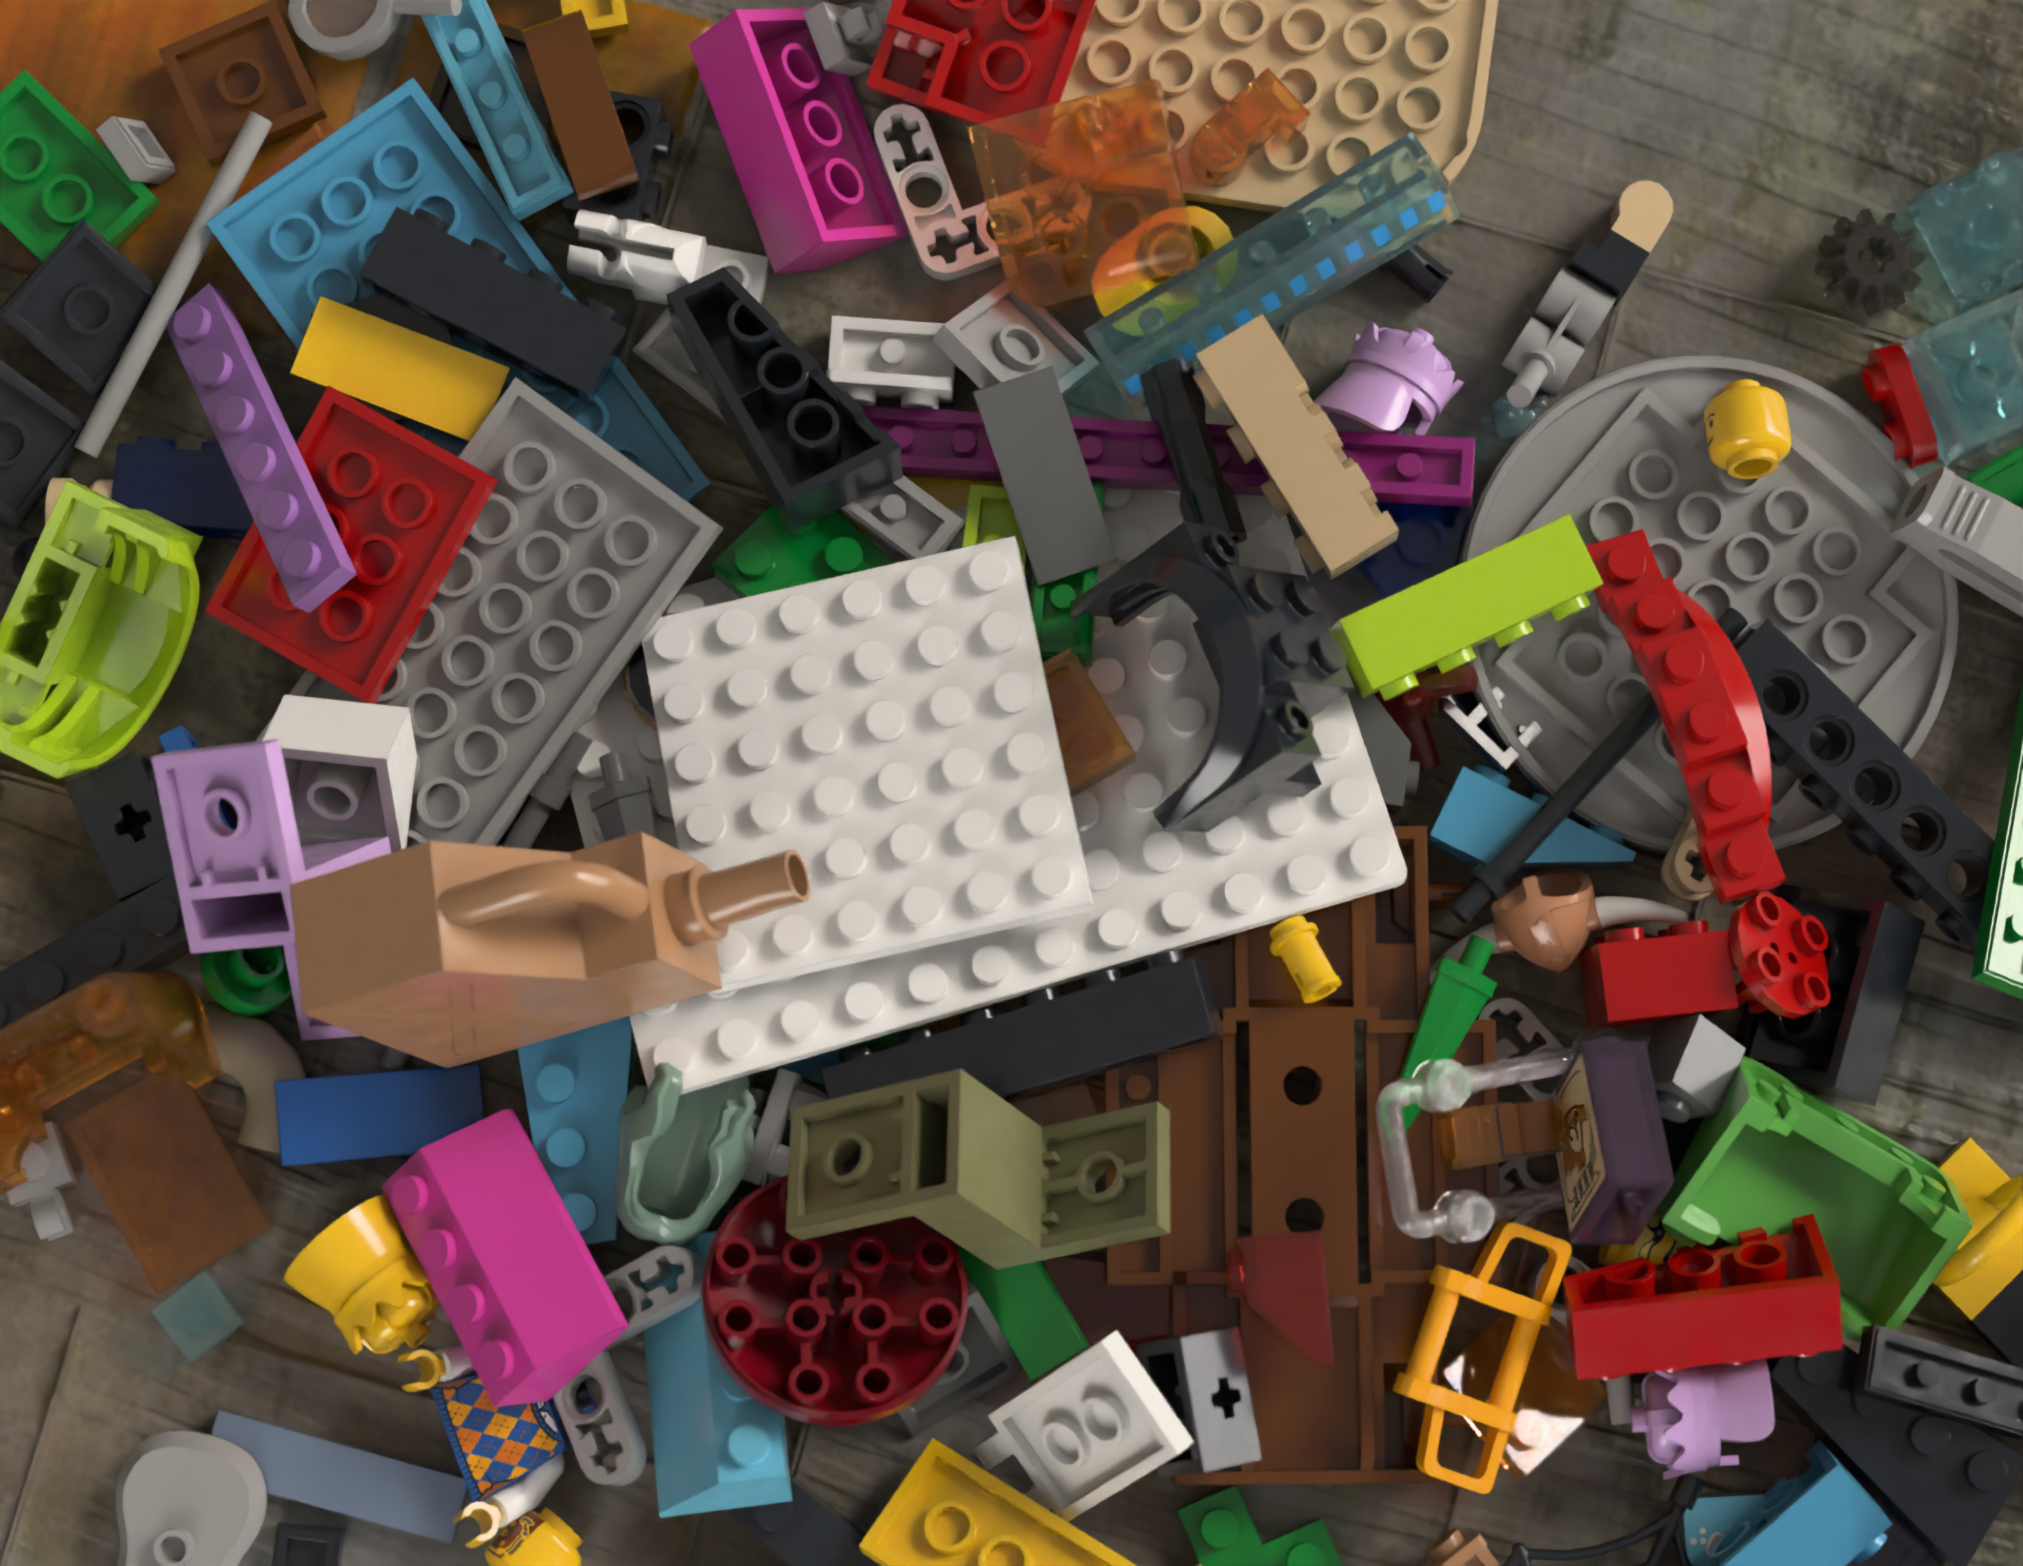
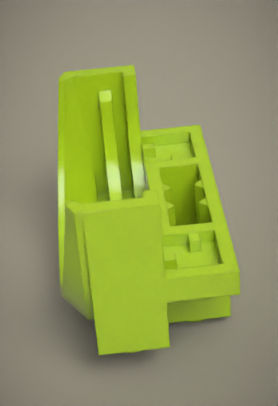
M65 481L0 624L1 752L59 779L82 771L97 769L100 764L111 759L132 740L163 697L188 644L199 600V578L194 557L203 539L202 536L150 511L131 509L75 481ZM114 549L113 561H111L109 557ZM58 684L54 691L51 693V695L48 697V699L44 702L51 685Z

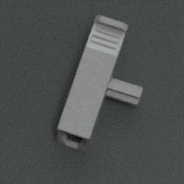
M1942 467L1916 481L1900 507L1890 527L1889 535L1899 541H1904L1945 572L2023 617V504L2019 508L2008 500L1954 475L1955 473L1946 467Z

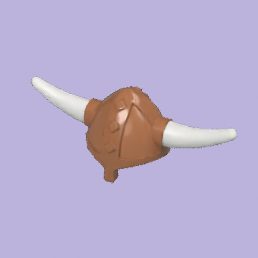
M1572 868L1546 869L1524 876L1507 886V891L1498 901H1494L1491 906L1494 922L1462 938L1442 956L1458 962L1471 934L1495 945L1491 955L1516 951L1527 960L1552 971L1562 972L1579 955L1591 933L1602 931L1613 925L1638 921L1682 923L1688 921V914L1675 907L1642 898L1623 896L1596 897L1588 874ZM1438 960L1430 967V984H1432L1436 972L1434 968Z

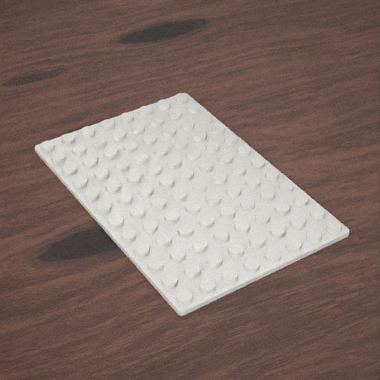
M1105 487L1103 518L1117 560L1099 566L1098 583L1114 574L1183 523L1179 510L1180 491ZM1234 494L1247 533V540L1237 544L1240 566L1304 575L1308 580L1299 551L1293 542L1295 539L1287 516L1285 515L1279 519L1265 496ZM968 506L951 510L963 519L964 524L966 523ZM965 527L945 552L962 548ZM872 534L864 535L895 563L906 561ZM1028 558L1025 580L1031 604L1033 570ZM715 577L681 587L660 617L741 598ZM1175 594L1161 599L1123 627L1114 626L1111 618L1096 616L1092 667L1043 665L1095 910L714 995L705 993L630 1015L629 1018L648 1089L656 1076L654 1071L659 1063H669L682 1072L683 1089L680 1093L681 1095L1081 979L1099 972L1143 961L1158 954L1181 950L1402 885L1407 877V867L1348 694L1311 718L1314 727L1312 733L1322 754L1313 761V765L1322 785L1304 797L1264 794L1209 832L1164 830L1156 820L1153 811L1196 771L1209 748L1217 721L1219 686L1192 625L1198 618L1191 608ZM625 665L579 729V732L593 740L568 783L573 788L570 794L583 844L587 848L605 842L596 815L591 811L588 795L605 787L599 758L608 753L622 752L625 756L630 779L644 775L650 779L653 791L651 802L656 839L679 850L657 724L638 709L627 689Z

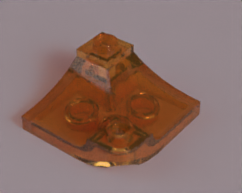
M1152 79L1095 95L1089 94L967 127L1001 263L1008 284L1014 294L1023 302L1037 307L1049 306L1201 267L1186 206L1175 149L1176 142L1161 80ZM1041 262L1048 263L1054 270V279L1046 287L1038 285L1033 277L1034 268Z

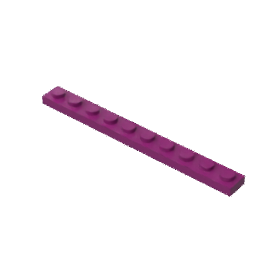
M861 406L864 409V415L882 433L886 431L901 446L902 473L904 476L1003 482L979 412ZM1070 417L1091 482L1105 483V487L1179 491L1162 434L1153 426L1152 421ZM1207 424L1223 478L1233 489L1234 494L1265 496L1260 485L1268 481L1269 478L1256 458L1245 464L1226 433V430L1235 425ZM1337 431L1344 445L1342 450L1347 458L1351 457L1355 463L1357 462L1369 481L1378 502L1471 507L1475 438Z

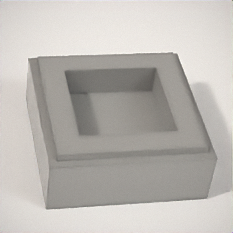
M111 116L96 129L131 181L161 185L176 172L174 169L175 165L144 121Z

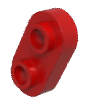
M1893 343L1871 350L1868 354V365L1861 368L1862 383L1868 398L1872 402H1879L1886 422L1882 426V432L1894 444L1893 456L1895 461L1905 458L1911 469L1935 462L1938 456L1935 431L1904 349L1898 343Z

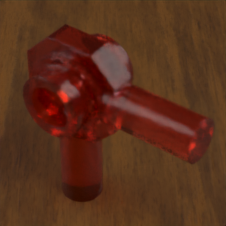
M1472 666L1456 668L1443 675L1441 672L1430 674V671L1426 669L1415 675L1419 683L1417 687L1387 701L1383 700L1380 691L1375 693L1376 698L1397 725L1402 724L1405 736L1411 742L1410 752L1413 761L1420 762L1419 771L1427 770L1440 764L1427 717L1431 715L1438 698L1471 692L1477 689L1478 676Z

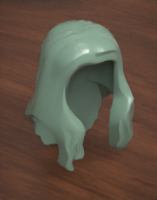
M659 1063L654 1071L656 1076L649 1089L647 1083L645 1086L636 1085L628 1094L620 1111L619 1165L615 1179L614 1201L617 1217L628 1232L639 1239L653 1241L663 1246L685 1244L697 1238L709 1226L715 1214L722 1208L738 1186L755 1148L754 1132L747 1124L756 1106L754 1097L748 1091V1075L680 1095L683 1089L682 1072L669 1063Z

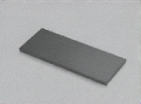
M1049 366L974 391L973 395L1037 585L1040 586L1117 560L1053 367Z

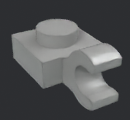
M49 1121L0 1140V1176L10 1205L18 1207L28 1202L31 1203L32 1219L40 1240L48 1238V1241L52 1242L75 1233L60 1190L78 1182L57 1123Z

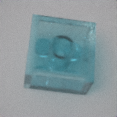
M2023 289L1910 336L1901 345L1916 377L1935 431L1938 452L1945 467L2023 434Z

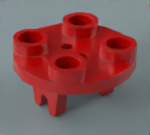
M1761 891L1741 901L1731 914L1728 933L1732 957L1742 978V981L1736 984L1738 1004L1748 1001L1750 1013L1757 1014L1770 1009L1777 1015L1791 1019L1807 1015L1826 1006L1830 1001L1831 995L1828 986L1827 965L1823 952L1828 946V935L1822 923L1813 915L1803 917L1797 909L1783 898L1774 896L1768 891Z

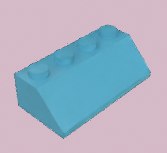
M717 1231L701 1233L697 1238L685 1244L675 1246L694 1251L706 1262L710 1246ZM670 1263L671 1275L669 1278L656 1285L644 1284L649 1291L660 1286L679 1289L677 1278L684 1273V1267ZM701 1297L687 1308L644 1331L660 1518L792 1501L784 1415L771 1410L755 1400L731 1378L722 1366L706 1333L702 1317Z

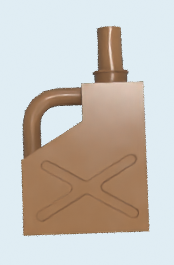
M642 831L571 853L427 841L290 885L302 1014L449 1069L722 989L716 941H722L727 935L730 925L806 902L811 892L809 874L801 856L791 849L712 871L704 863Z

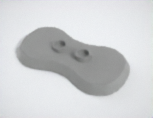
M166 1431L153 1434L141 1441L126 1458L116 1482L115 1506L120 1535L117 1566H238L257 1537L267 1509L266 1484L262 1471L254 1458L241 1447L225 1439L194 1431Z

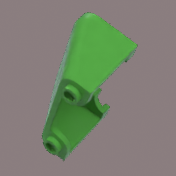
M1746 1056L1742 1057L1719 1115L1702 1119L1658 1207L1664 1230L1674 1239L1689 1247H1695L1698 1242L1711 1245L1718 1237L1735 1245L1738 1244V1232L1761 1226L1767 1232V1236L1792 1230V1218L1813 1213L1839 1279L1842 1336L1854 1342L1861 1341L1862 1328L1864 1326L1875 1324L1897 1331L1974 1226L1957 1186L1934 1164L1779 1073Z

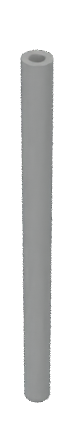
M251 111L248 114L74 445L80 451L94 458H97L214 237V234L205 222L230 206L273 125L272 122Z

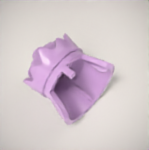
M1371 321L1361 336L1356 334L1350 356L1344 365L1345 371L1342 376L1324 390L1313 402H1318L1336 431L1402 434L1404 426L1417 428L1414 435L1425 436L1433 420L1439 417L1443 408L1459 391L1464 382L1456 380L1453 383L1455 372L1452 370L1451 363L1432 345L1434 337L1427 331L1417 327H1413L1410 333L1386 327L1378 329V326Z
M1766 1358L1756 1359L1744 1365L1721 1363L1695 1366L1676 1373L1651 1371L1641 1382L1643 1406H1630L1632 1433L1645 1432L1649 1457L1657 1463L1666 1464V1468L1670 1469L1663 1472L1664 1480L1692 1472L1706 1471L1708 1467L1739 1465L1738 1455L1721 1456V1442L1747 1443L1760 1441L1771 1434L1775 1423L1772 1390Z

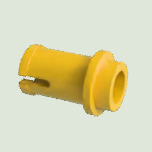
M1296 915L1280 922L1271 929L1269 935L1273 942L1269 947L1273 955L1282 957L1301 992L1304 1003H1312L1327 997L1336 991V987L1342 983L1315 938L1319 932L1316 924L1312 922L1307 923L1303 915Z

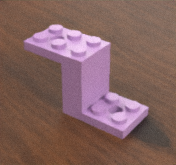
M280 739L171 751L151 757L190 953L283 945L301 1041L360 1036L302 1014L290 885L391 853L389 837L300 845ZM221 798L230 801L237 811L238 825L235 831L225 826L220 819L218 805Z

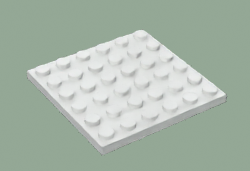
M1015 536L662 616L642 640L679 851L704 863L712 871H716L791 849L801 856L810 879L811 892L806 902L729 926L728 933L722 941H716L722 989L707 993L708 995L1095 910L1020 551Z

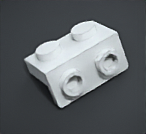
M832 316L826 376L843 393L847 391L859 405L875 406L876 399L901 400L902 408L938 410L939 403H953L955 364L932 341L944 325L943 323Z

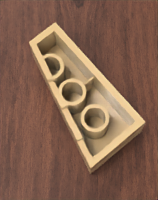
M1263 314L1196 354L1198 364L1202 370L1193 375V379L1212 409L1223 403L1236 425L1226 430V433L1245 464L1256 458L1269 480L1261 484L1260 488L1279 519L1288 513L1291 514L1303 534L1293 540L1313 574L1324 568L1328 577L1332 580L1397 540L1399 533L1397 525L1387 510L1381 514L1375 504L1378 501L1369 481L1357 462L1355 463L1351 457L1347 458L1342 450L1344 445L1335 427L1318 402L1314 403L1307 393L1310 390L1304 378Z

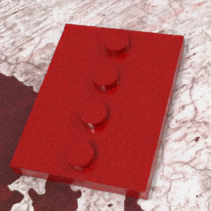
M328 385L296 445L357 574L310 613L293 606L256 523L253 521L204 611L363 702L375 704L499 480Z

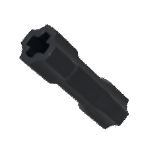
M1175 358L1154 364L1150 370L1139 375V382L1153 426L1162 434L1180 491L1179 510L1183 522L1222 527L1237 545L1247 540V533L1233 489L1224 480L1205 421L1206 404L1204 397L1192 377L1196 374L1192 360L1180 361Z

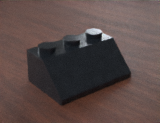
M1781 884L1777 887L1775 896L1783 898L1797 909L1803 917L1806 915L1815 916L1827 932L1828 946L1823 952L1829 976L1830 1001L1826 1006L1795 1019L1777 1015L1770 1009L1757 1014L1750 1013L1748 1001H1746L1735 1041L1746 1048L1743 1056L1754 1059L1809 1092L1875 1106L1925 921L1885 900Z

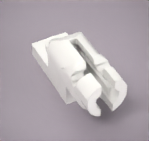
M581 209L577 213L574 226L576 229H579V241L614 249L617 256L615 261H607V258L599 250L569 245L567 257V271L569 274L584 276L586 279L597 283L631 289L635 299L668 305L667 294L724 267L762 304L770 266L769 258L766 256L707 245L706 237L669 230L651 223L631 219L621 220L612 215Z

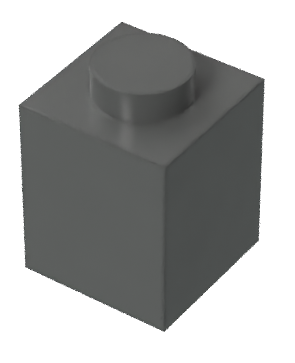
M1701 1014L1658 1020L1630 1087L1652 1102L1651 1108L1656 1114L1673 1122L1684 1123L1688 1119L1718 1116L1746 1048Z

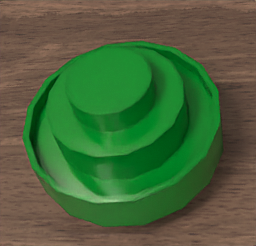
M283 945L202 952L200 971L204 985L213 998L231 1012L247 1017L264 1016L277 1009L292 992Z

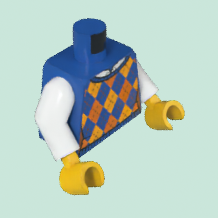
M463 1345L438 1349L434 1352L416 1350L404 1353L398 1357L397 1363L409 1360L416 1361L421 1368V1377L417 1383L401 1387L406 1392L431 1389L473 1501L472 1504L466 1506L453 1516L452 1523L455 1524L466 1516L476 1519L480 1525V1535L465 1545L468 1548L478 1547L491 1539L496 1534L498 1528L510 1524L526 1512L539 1506L563 1473V1453L572 1448V1444L553 1397L545 1402L494 1407ZM587 1378L581 1382L576 1394L577 1405L585 1414L597 1409V1404Z

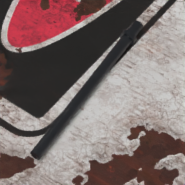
M1731 607L1716 621L1731 642L1748 625L1745 617ZM1651 692L1638 703L1486 866L1478 864L1469 873L1471 882L1448 905L1449 911L1459 921L1467 924L1490 899L1498 901L1507 891L1504 884L1661 718Z

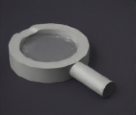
M289 0L288 17L296 35L322 56L346 61L363 58L383 46L397 28L401 14L458 16L461 13L462 0Z

